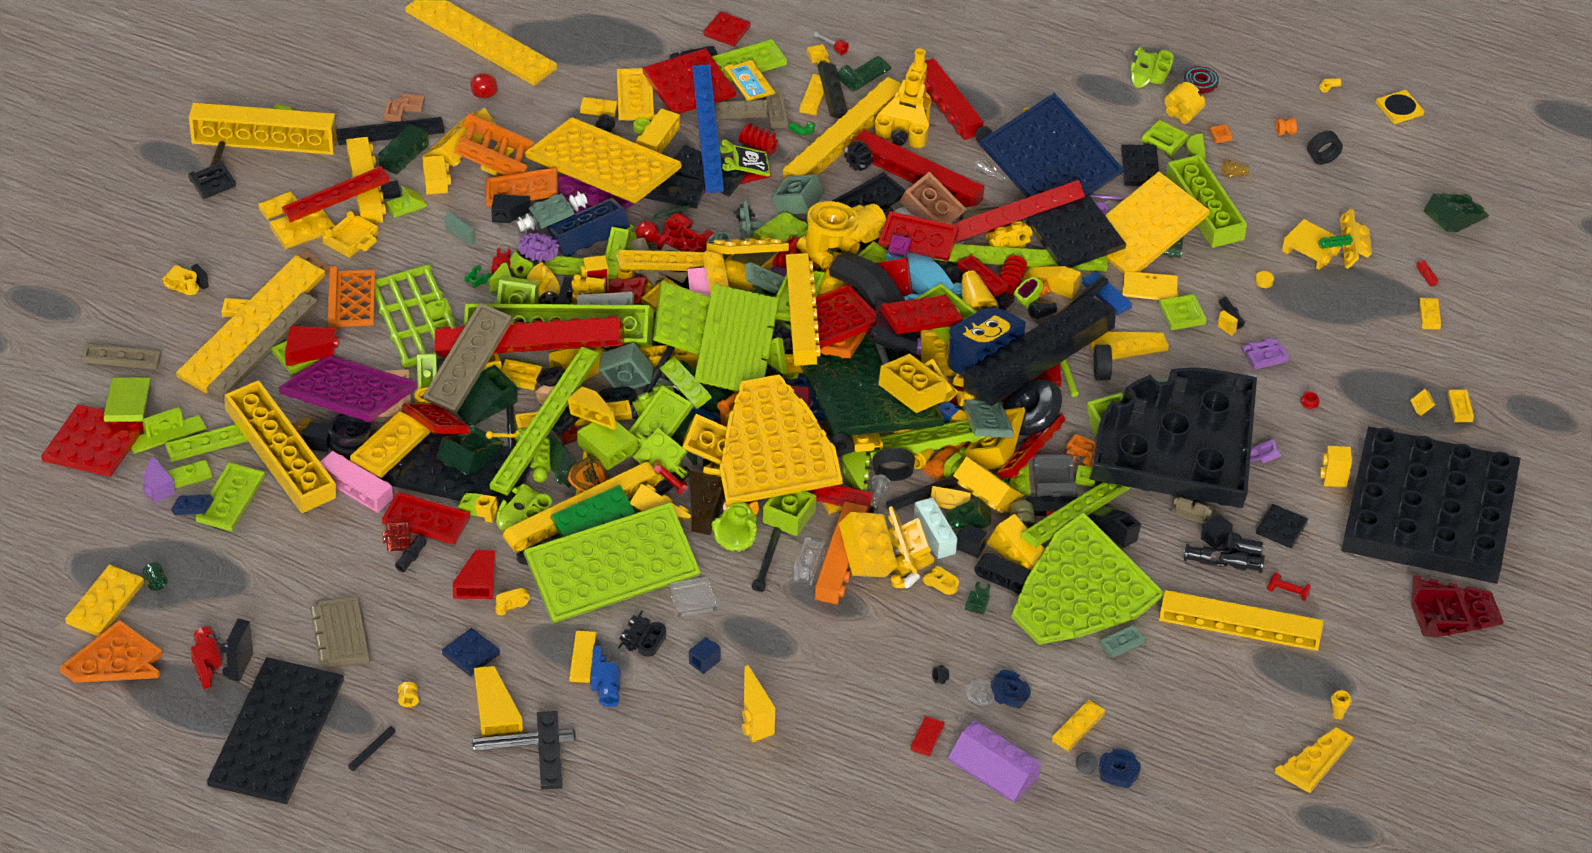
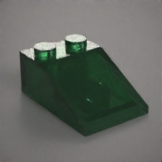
M472 426L470 427L469 434H450L442 437L436 459L442 461L446 466L459 469V472L462 474H470L478 471L504 445L505 441L496 437L488 439L486 432Z

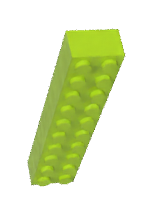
M465 304L464 325H467L479 304ZM484 304L512 316L514 320L511 325L516 322L527 324L534 321L551 322L556 319L570 321L573 318L588 320L590 317L604 319L608 316H617L624 323V345L634 342L637 347H652L654 310L649 305Z

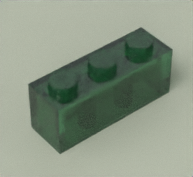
M410 124L378 153L379 167L382 166L383 169L397 175L428 147V132Z

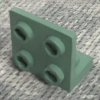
M743 201V208H740V219H743V221L739 222L740 232H743L741 234V241L745 240V238H753L754 232L765 225L764 221H750L747 201Z

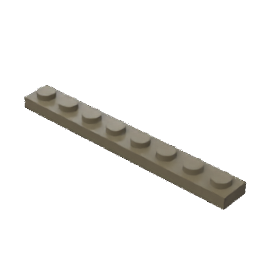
M302 292L207 387L208 393L223 400L225 398L224 395L230 393L272 351V347L277 346L289 334L290 326H297L318 305L317 299Z

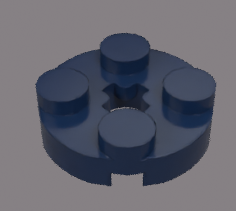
M1001 670L991 680V689L995 695V701L999 704L1021 708L1031 695L1028 683L1026 681L1022 682L1019 679L1020 675L1016 672Z
M1113 749V752L1108 754L1106 752L1100 758L1098 768L1100 779L1114 786L1129 788L1138 779L1141 764L1135 759L1136 756L1132 752L1125 749ZM1121 765L1123 770H1118L1115 767Z

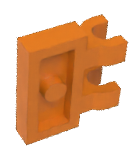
M1075 434L1067 443L1066 450L1068 451L1066 455H1073V464L1078 455L1084 457V466L1091 467L1094 441Z

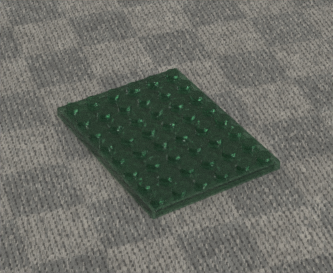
M868 334L864 336L851 358H841L840 356L820 353V356H817V364L800 365L832 437L838 433L861 435L944 426L945 419L937 404L916 413L879 385L880 368L883 364L876 344L869 340ZM885 348L890 362L903 357V355Z

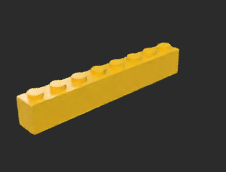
M808 253L786 255L794 366L817 364V356H820V345H816L819 344L818 321L816 320L817 309L814 308L816 307V297L813 296L815 295L813 262L809 261Z
M1167 590L1164 592L1159 621L1315 651L1319 649L1324 620Z

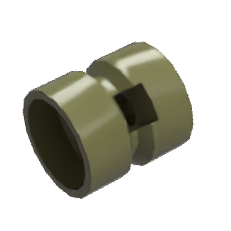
M1019 500L1009 506V517L1015 514L1027 529L1036 524L1032 503L1026 500Z

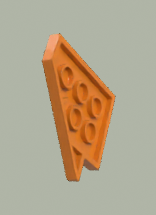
M119 620L61 665L59 669L61 674L74 683L159 678L160 671L154 668L152 664L161 658L163 653L161 649Z

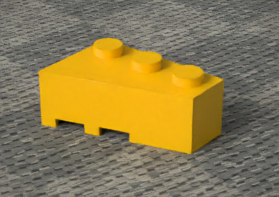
M1013 514L997 525L987 544L1006 560L1032 571L1045 548L1042 545L1035 548L1021 538L1022 532L1027 528Z

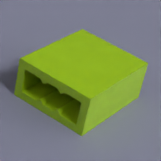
M616 420L617 428L615 430L592 422L577 432L578 446L591 457L600 460L607 470L637 452V438Z

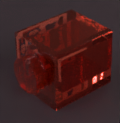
M410 522L386 523V532H382L383 544L387 543V551H404L406 547L411 545Z

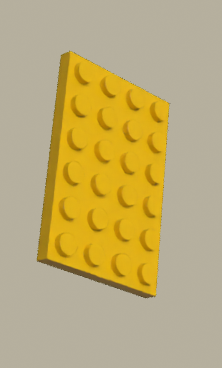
M1157 172L1105 215L1126 243L1125 249L1107 255V261L1123 274L1125 271L1141 272L1209 216L1210 211L1162 173Z

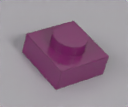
M893 235L888 249L889 254L907 258L912 243L911 238Z

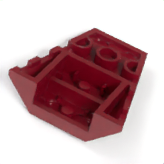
M1413 576L1411 606L1423 636L1437 638L1499 626L1504 623L1492 592L1471 587L1462 589L1458 588L1457 584L1449 583V585L1438 583V580L1435 579L1426 581L1422 580L1421 576Z

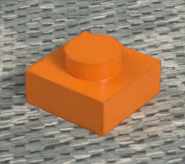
M1227 124L1210 127L1209 132L1215 144L1232 141V134Z

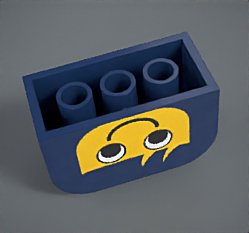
M985 308L955 324L949 330L948 367L953 372L964 377L966 370L1024 335L1026 321L999 308Z

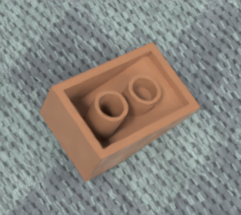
M930 172L907 189L900 199V202L916 217L942 223H953L967 211Z

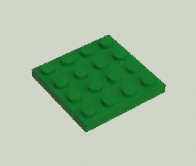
M618 485L556 512L550 518L562 538L636 514L622 487Z

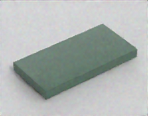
M963 400V409L974 436L1013 438L1014 431L1000 401L991 406L982 400Z

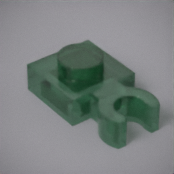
M980 582L976 583L975 591H970L965 604V610L985 614L990 600V584L985 589L980 588Z

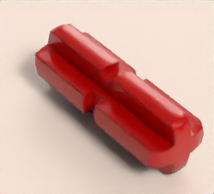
M1425 260L1418 261L1416 267L1430 286L1437 285L1439 279Z

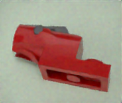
M205 626L194 632L195 646L190 647L191 659L203 689L211 687L212 671L221 667L222 654L224 653L219 649V645L222 642L211 627Z

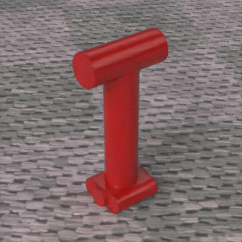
M660 460L654 461V471L660 473L677 489V494L681 495L687 489V482L681 483L661 465Z
M1279 573L1273 574L1267 585L1268 591L1273 592L1278 587L1302 595L1301 599L1306 601L1311 590L1310 584H1306L1304 588L1280 580L1281 575Z

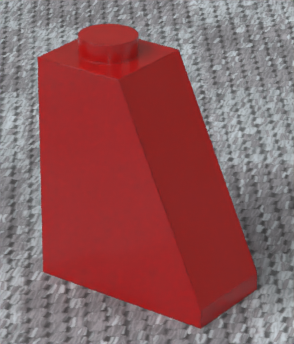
M290 326L285 348L286 366L334 356L335 348L339 347V337H336V329Z
M495 550L474 551L453 581V599H493L496 569Z

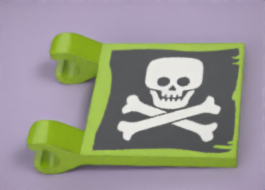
M722 140V145L726 147L720 146V152L733 153V159L730 157L725 158V163L729 164H722V168L725 171L736 169L770 176L766 152L733 145L728 140Z

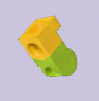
M476 493L464 494L458 506V509L470 512V516L483 517L485 522L493 523L499 510L496 497Z

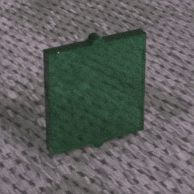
M690 205L659 212L653 216V219L672 216L676 212L684 213L690 209Z

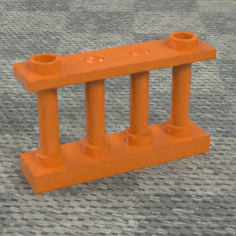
M468 112L462 123V127L467 128L465 138L461 136L453 153L503 175L525 172L527 165L521 163L523 153L525 154V151L532 147L534 141ZM474 132L484 136L482 145L472 141ZM491 139L500 143L498 152L488 148ZM507 146L517 150L514 159L505 156Z

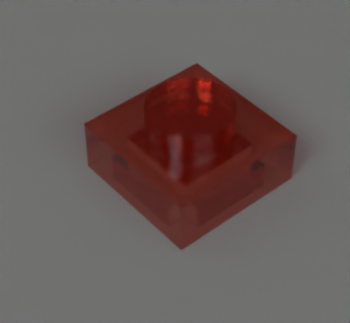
M574 424L562 436L559 434L557 436L563 445H567L578 440L577 432L579 430Z

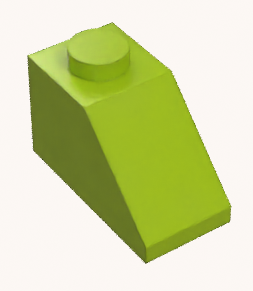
M437 354L417 355L418 389L429 387L437 374Z

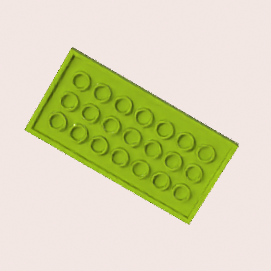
M671 502L525 549L523 552L552 624L699 576L701 573Z

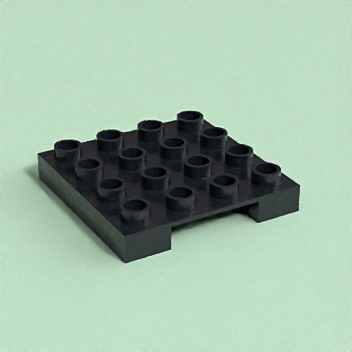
M1368 426L1341 551L1497 584L1503 562L1521 458L1510 456L1505 452H1491L1471 448L1466 444H1452L1433 440L1427 436H1413L1394 432L1389 428L1379 429Z

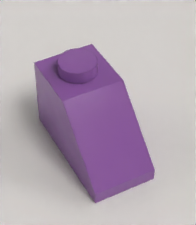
M154 457L150 458L143 476L144 487H142V490L147 498L150 497L156 503L175 494L174 481Z

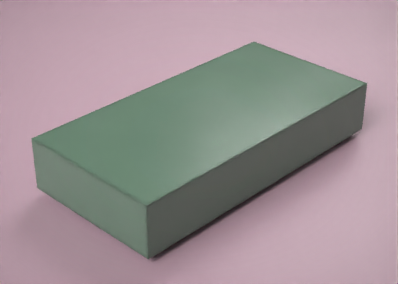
M447 213L445 215V229L468 245H473L475 243V229L452 213Z

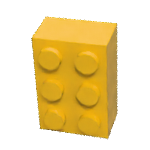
M911 354L884 364L880 368L879 385L914 412L918 413L945 401L947 381Z
M968 457L963 460L953 475L959 480L957 483L960 486L968 489L974 496L980 500L982 499L988 506L1002 514L1004 511L1009 513V506L1021 500L1024 496L988 469Z
M850 512L839 523L852 576L886 578L898 566L884 514Z

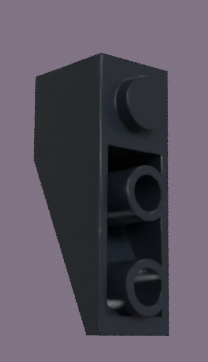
M1102 506L1088 515L1104 533L1122 548L1137 542L1141 523L1128 512Z

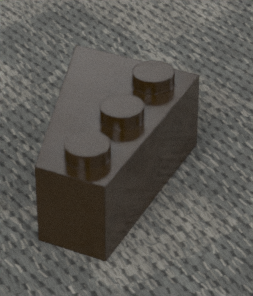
M689 470L692 532L711 536V524L718 517L725 498L722 479L719 476Z

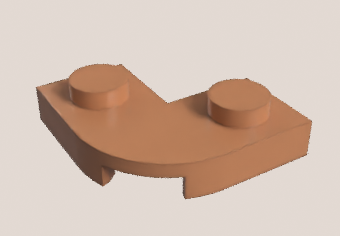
M400 94V98L392 101L388 100L383 115L384 121L401 122L404 111L422 113L425 96Z

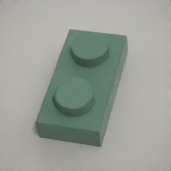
M1132 625L1100 640V646L1112 659L1144 644L1145 637Z

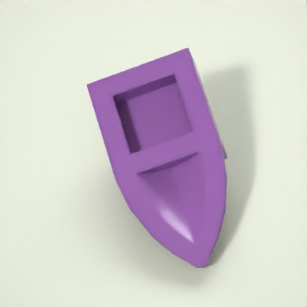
M1274 439L1251 448L1250 462L1262 460L1263 463L1281 457Z

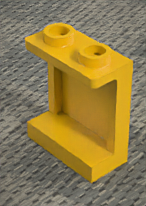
M1303 219L1284 238L1282 251L1289 254L1295 249L1316 260V269L1320 270L1324 265H1328L1333 256L1338 255L1341 246L1321 249L1318 245L1320 238L1336 235Z

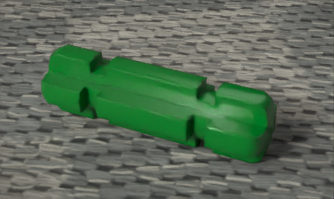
M1350 234L1320 238L1318 245L1321 249L1351 245L1353 239Z

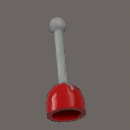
M819 31L813 32L814 37H819L834 45V50L838 54L844 55L848 51L849 44L843 40L834 42L821 35Z

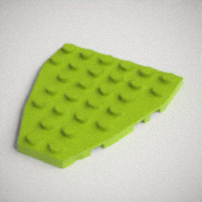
M1083 512L1054 534L1041 558L1027 577L1011 618L1038 645L1080 638L1135 620L1162 600L1164 592Z

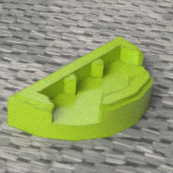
M1203 133L1195 134L1187 140L1186 151L1192 156L1200 154L1205 161Z

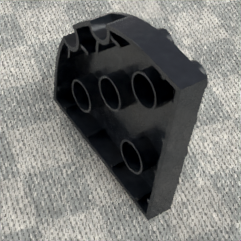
M1190 367L1171 369L1167 382H1159L1151 374L1133 382L1126 387L1123 399L1119 403L1112 400L1102 416L1095 437L1089 479L1106 484H1116L1144 491L1216 503L1222 506L1243 508L1248 493L1257 377L1222 370Z

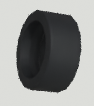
M1333 131L1318 133L1307 145V152L1313 161L1319 165L1332 162L1341 154L1343 149L1342 142ZM1332 143L1326 150L1318 152L1324 145Z
M1095 345L1093 366L1095 380L1111 379L1112 349L1110 345Z

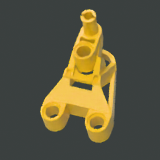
M921 48L915 50L914 62L906 74V80L903 79L899 92H896L895 97L878 113L875 120L876 136L887 140L891 138L895 130L901 129L909 134L908 144L917 149L924 147L928 140L931 98L926 93V86L924 85L927 73V64L925 63L926 51ZM909 103L912 105H916V108L904 106V104Z

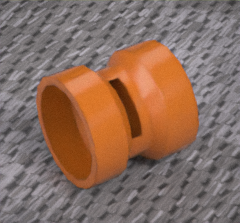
M1295 117L1288 118L1287 120L1283 118L1276 119L1275 129L1277 136H1284L1285 133L1296 135L1297 123Z

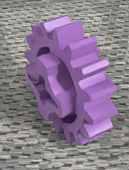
M538 232L536 234L529 233L528 236L524 234L523 238H520L518 250L521 251V255H525V258H532V261L537 259L539 262L544 260L548 262L549 259L554 260V257H557L559 244H557V240H552V236L548 237L546 234L539 235Z

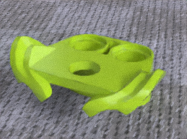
M1139 47L1134 52V55L1137 56L1136 62H1131L1133 85L1136 88H1141L1148 83L1163 84L1171 70L1174 59L1173 54L1167 50H1162L1159 54L1148 53ZM1140 63L1146 64L1148 68L1141 67Z
M522 484L512 490L516 495L508 504L505 500L502 501L497 512L496 522L499 529L505 531L509 527L551 508L552 499L549 495L540 494L528 485ZM521 503L524 505V509L518 510L514 507V504Z

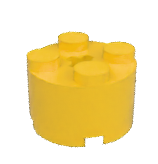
M1183 82L1166 95L1165 112L1168 116H1175L1183 124H1187L1205 107V99L1203 95L1200 97L1198 94L1199 89L1189 82Z

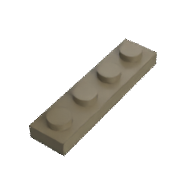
M85 344L81 359L82 363L157 370L161 352Z

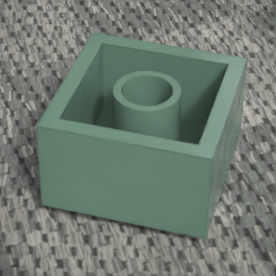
M817 175L789 176L784 179L772 195V200L778 214L784 211L790 214H808L809 208L819 201L824 194V190Z
M634 342L602 353L599 365L600 372L613 388L630 387L635 389L650 384L654 369L653 365Z

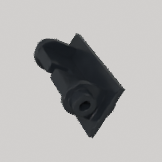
M642 610L638 616H632L627 624L630 626L629 630L625 629L619 637L621 640L618 646L619 649L622 645H625L628 651L637 649L638 640L640 639L639 635H642L650 624L648 618L641 617Z

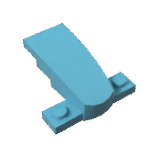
M886 253L885 260H896L905 257ZM908 253L907 258L912 289L918 294H909L904 297L905 301L919 297L940 283L962 299V283H955L953 285L947 274L931 257Z

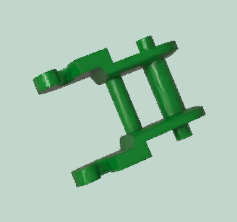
M479 265L472 268L471 272L464 278V281H470L474 288L481 284H486L488 278L490 279L492 276L491 273L481 277L477 276V270L481 271V266Z

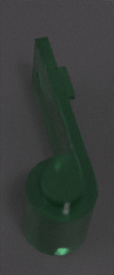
M878 55L855 70L849 65L843 66L838 71L839 80L851 91H856L892 68Z

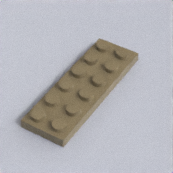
M479 303L424 393V400L457 413L514 320L513 317Z

